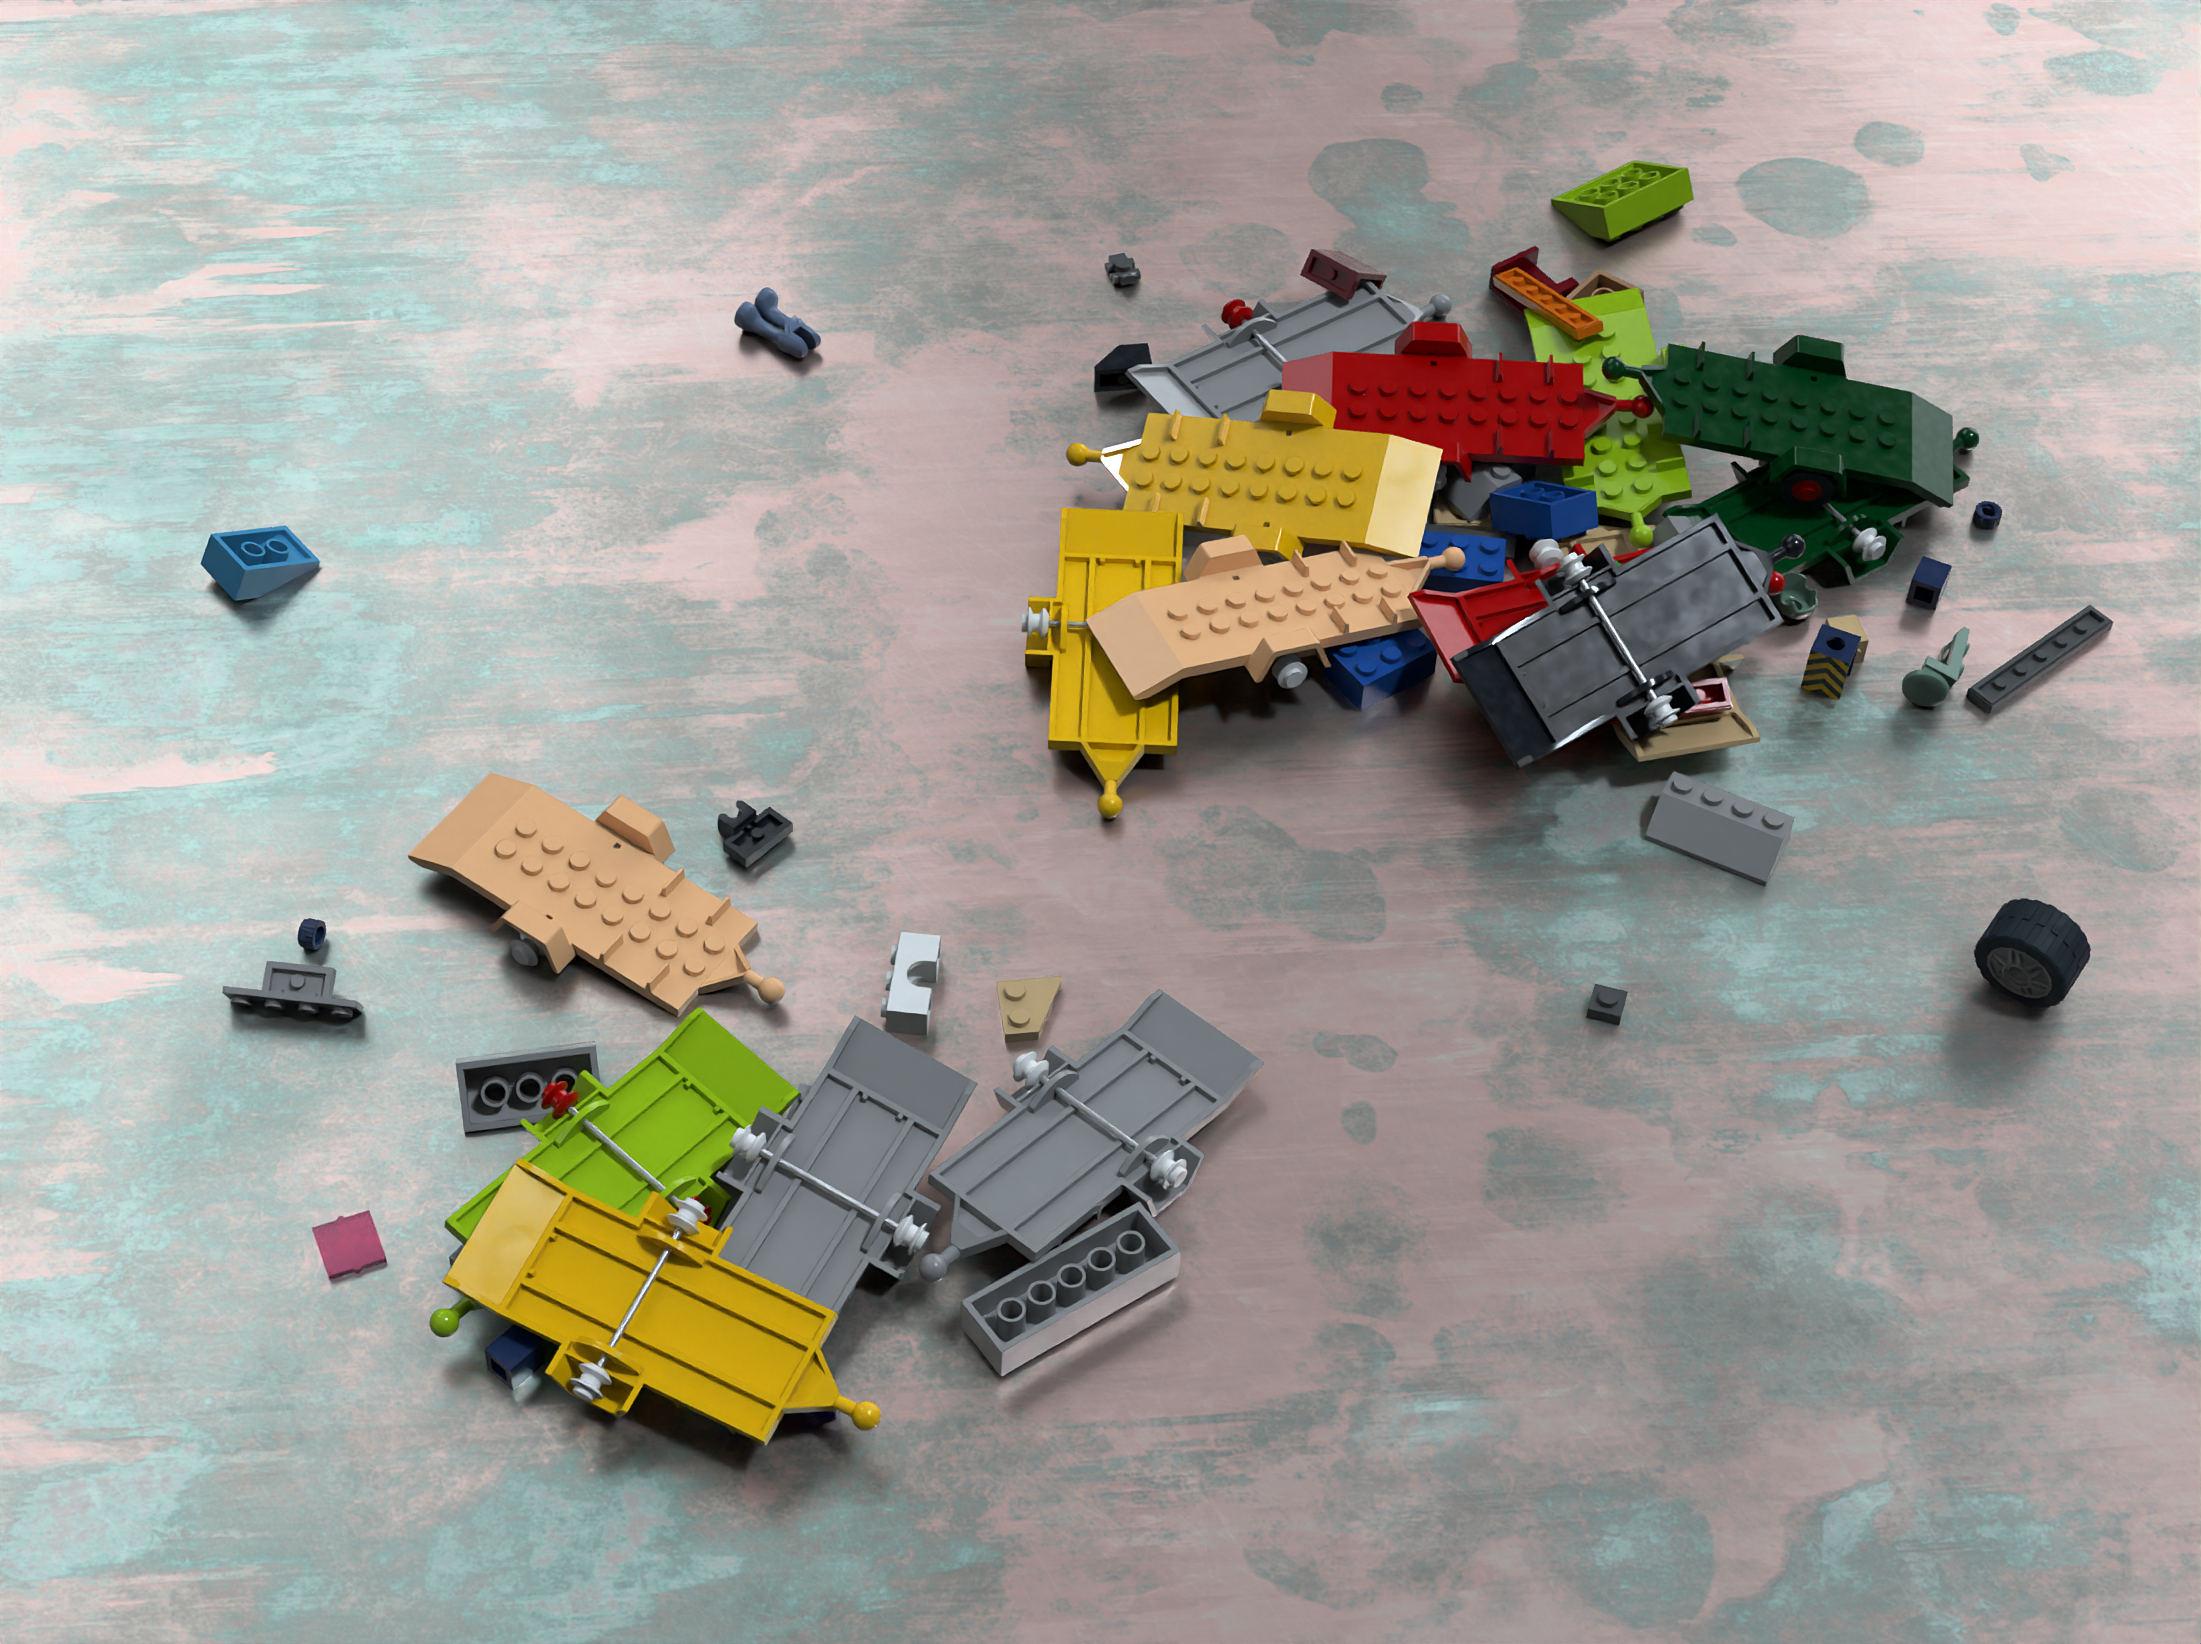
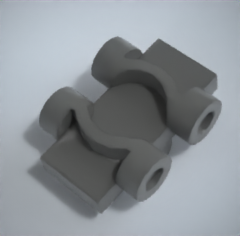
M1125 253L1108 256L1109 262L1105 263V271L1107 274H1110L1113 285L1119 284V282L1121 285L1135 283L1141 279L1140 270L1138 268L1134 269L1135 262L1133 258H1127Z

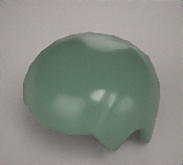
M1796 572L1783 573L1782 575L1786 581L1785 588L1780 594L1772 596V603L1780 613L1788 618L1799 620L1811 616L1818 606L1817 590H1810L1807 587V577Z

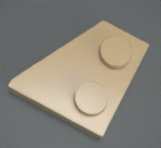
M1061 976L997 982L996 990L1005 1043L1039 1040L1044 1029V1021L1051 1013L1057 992L1059 993L1061 990Z

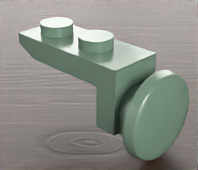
M1963 627L1954 635L1953 640L1942 648L1939 661L1927 656L1921 670H1915L1905 675L1902 680V692L1909 701L1919 706L1931 707L1941 704L1946 699L1949 689L1958 681L1963 673L1965 665L1962 664V660L1970 647V644L1967 643L1970 629Z

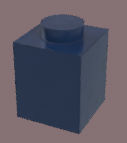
M1923 556L1911 580L1906 601L1936 610L1946 589L1952 566Z
M514 1324L484 1349L487 1368L510 1389L514 1390L545 1364L544 1342L540 1336Z

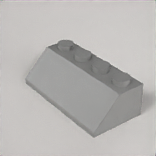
M1471 461V483L1464 481L1455 465H1446L1447 473L1445 476L1447 483L1438 490V495L1450 506L1452 505L1456 512L1470 523L1487 518L1491 514L1489 493L1519 485L1522 482V478L1507 463Z
M1673 771L1661 792L1644 839L1766 886L1789 842L1795 817Z
M595 1041L456 1058L464 1132L521 1125L520 1121L523 1118L531 1124L538 1123L554 1110L552 1107L546 1110L541 1108L543 1100L541 1095L545 1088L552 1082L566 1081L568 1083L566 1092L570 1093L579 1074L583 1070L589 1072L600 1082Z

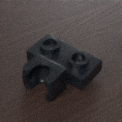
M741 800L736 802V807L739 809L736 818L720 814L717 821L719 833L726 839L723 842V851L746 868L793 832L792 822L771 807L766 808L757 815L754 808Z

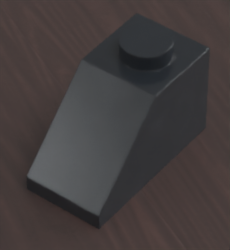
M1148 343L1118 345L1095 365L1094 392L1139 389L1125 373L1134 366L1152 364Z

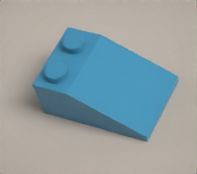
M287 526L211 534L201 561L203 568L235 601L262 597L318 567L320 560Z

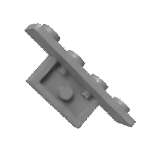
M267 961L262 990L223 986L222 991L226 997L231 999L232 1004L245 1007L252 1006V1002L265 1003L264 1007L273 1010H285L286 1006L298 1007V1011L308 1014H318L319 1009L331 1010L332 1015L343 1018H352L353 1013L363 1014L364 1008L355 1000L332 998L336 970L330 967Z

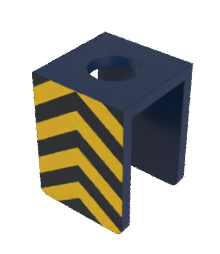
M1822 624L1810 650L1801 687L1839 700L1846 676H1850L1861 637Z

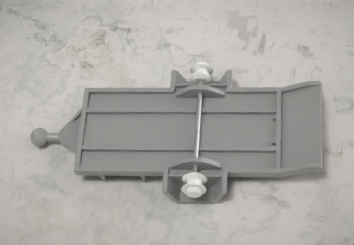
M1160 989L1143 1002L1123 1027L1077 1062L1053 1045L1048 1048L1044 1059L1038 1063V1056L1035 1052L1020 1055L1013 1065V1079L1016 1082L1025 1079V1085L1011 1096L999 1087L993 1090L1000 1107L1009 1113L929 1173L928 1184L954 1202L950 1246L939 1255L932 1253L921 1259L919 1263L921 1277L931 1283L939 1282L945 1277L948 1269L947 1266L957 1258L960 1260L1005 1243L1010 1244L1032 1262H1036L1049 1250L1061 1246L1062 1240L1089 1218L1093 1217L1098 1220L1102 1208L1124 1190L1128 1193L1133 1204L1140 1202L1150 1215L1155 1217L1189 1189L1205 1156L1204 1153L1188 1143L1187 1140L1231 1104L1262 1068L1264 1061Z
M855 1015L826 1066L790 1121L761 1106L752 1127L750 1124L745 1130L739 1127L732 1137L729 1146L734 1148L732 1152L734 1158L724 1173L719 1171L716 1177L742 1191L743 1194L719 1230L722 1231L727 1226L734 1228L718 1257L837 1312V1315H839L847 1300H850L853 1290L870 1263L901 1280L917 1252H920L930 1236L929 1231L941 1208V1205L915 1190L949 1136L978 1083Z

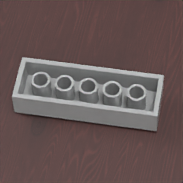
M1138 1202L1044 1254L1036 1262L1028 1263L962 1300L961 1327L1002 1377L1179 1276L1181 1250L1145 1207Z

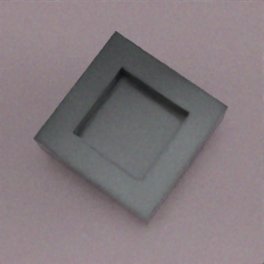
M1595 984L1586 1017L1619 1025L1628 992Z

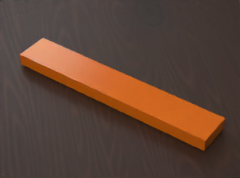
M1518 267L1493 276L1495 287L1577 340L1604 331L1601 320Z

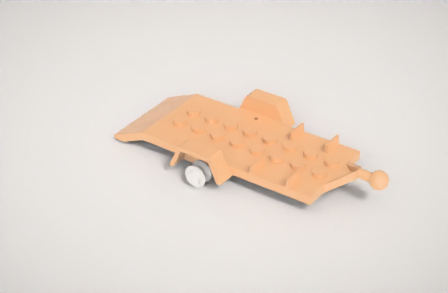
M1238 535L1201 543L1183 572L1188 580L1187 582L1134 592L1085 621L1135 701L1149 698L1182 678L1243 665L1256 683L1261 682L1269 668L1272 667V675L1278 680V684L1282 688L1290 689L1299 686L1306 678L1307 668L1301 663V657L1316 654L1325 668L1331 667L1323 648L1423 627L1407 596L1411 592L1421 590L1430 574V570L1444 567L1448 571H1458L1464 566L1466 558L1460 548L1449 547L1440 556L1430 558L1421 556L1385 562L1379 552L1364 548H1350L1346 541L1342 540L1339 551L1302 558L1300 553L1294 550L1292 560L1263 566L1256 549L1247 536Z
M489 773L408 854L409 860L422 868L450 875L505 909L506 912L491 926L489 931L494 933L506 923L520 932L521 940L514 939L511 942L512 955L520 964L535 966L538 963L537 955H546L552 970L559 974L578 955L676 1017H679L698 995L743 982L756 988L759 997L765 1003L775 1004L784 997L785 987L783 982L776 977L764 978L752 971L749 962L741 950V947L757 931L758 922L732 907L729 896H726L722 901L686 879L682 867L675 872L665 866L663 863L675 851L664 821L623 795H619L592 821L533 784Z

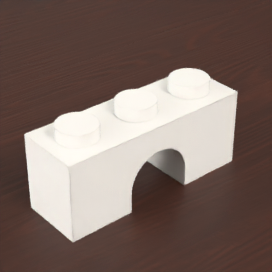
M901 932L899 944L892 945L890 964L894 965V971L887 972L886 991L890 992L889 997H883L881 1003V1017L886 1018L887 1032L927 1036L932 1010V988L919 987L914 984L919 982H937L941 959V936Z

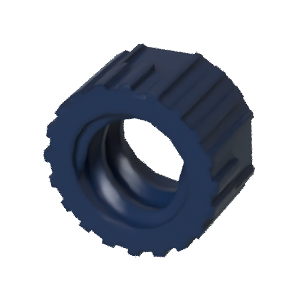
M1991 501L1979 502L1973 515L1974 524L1985 530L1995 528L2000 523L2002 509L1998 504Z
M312 918L304 919L298 931L297 939L300 947L314 950L320 949L326 935L325 922Z

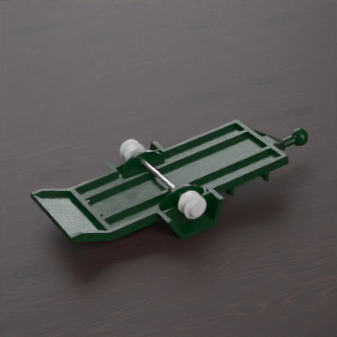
M1972 427L1960 429L1956 434V438L1953 439V452L1959 449H1974L1979 444V433ZM1759 460V467L1746 472L1734 461L1730 464L1739 484L1701 503L1675 505L1665 510L1662 516L1664 518L1667 516H1686L1692 526L1717 513L1733 540L1768 553L1780 547L1781 540L1786 535L1797 534L1805 541L1806 548L1803 555L1796 559H1782L1774 564L1773 571L1781 574L1786 572L1800 573L1830 558L1834 569L1850 584H1854L1889 565L1905 537L1892 525L1897 523L1900 527H1904L1907 517L1931 506L1933 503L1909 489L1847 477L1846 498L1840 497L1838 482L1835 479V491L1830 501L1815 508H1798L1788 504L1781 497L1779 490L1780 481L1776 484L1770 483V462ZM1953 463L1954 494L1968 487L1970 477Z

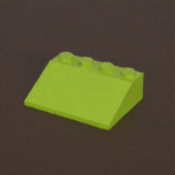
M1633 160L1552 198L1551 203L1592 237L1603 238L1609 242L1620 239L1621 234L1627 231L1641 229L1642 224L1648 221L1662 219L1663 214L1669 211L1681 210L1684 208V204L1694 200L1688 168Z

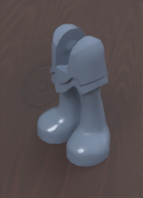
M769 287L763 288L758 293L754 305L750 302H744L734 316L736 326L746 332H752L778 344V350H782V352H786L796 358H803L807 355L808 349L814 350L821 343V338L817 332L807 326L800 318L798 319L795 315L793 318H790L778 310V295Z

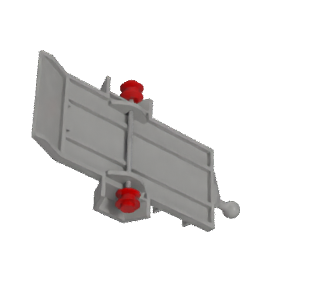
M1360 279L1352 300L1327 291L1280 313H1277L1263 299L1257 302L1254 311L1247 307L1243 300L1235 299L1229 301L1223 307L1221 320L1228 324L1231 330L1217 336L1206 324L1202 325L1201 327L1208 337L1210 344L1165 364H1140L1128 369L1125 374L1163 414L1174 415L1175 409H1178L1183 416L1222 419L1223 414H1227L1230 420L1258 422L1262 403L1268 390H1282V363L1328 352L1394 354L1395 340L1411 322H1423V319L1431 315L1445 316L1450 312L1452 303L1447 295L1436 294L1430 299L1428 305L1418 309L1416 306L1380 291L1369 279Z

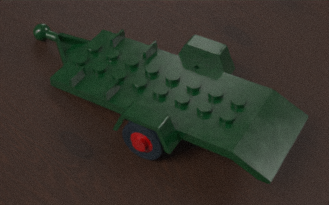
M1796 335L1773 353V364L1755 361V352L1753 351L1745 359L1705 351V342L1703 341L1698 349L1669 343L1665 351V365H1642V367L1626 365L1617 356L1608 357L1602 364V373L1609 380H1618L1622 377L1638 379L1639 384L1662 417V441L1770 462V483L1776 484L1780 481L1779 490L1781 497L1792 506L1815 508L1826 504L1833 497L1835 479L1838 482L1840 497L1846 498L1847 477L1909 489L1934 505L1947 508L1953 506V416L1913 392L1848 379V365L1844 344Z

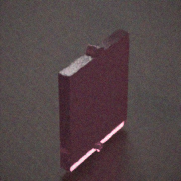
M369 1210L345 1218L339 1216L335 1221L312 1227L329 1280L353 1272L360 1274L363 1269L387 1262Z

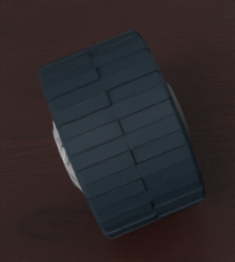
M2021 898L2019 900H2010L2002 905L1976 944L1974 957L1976 958V965L1981 971L1980 973L1994 989L2030 1007L2047 1008L2056 1006L2064 1000L2088 963L2091 956V948L2085 933L2066 913L2042 901Z

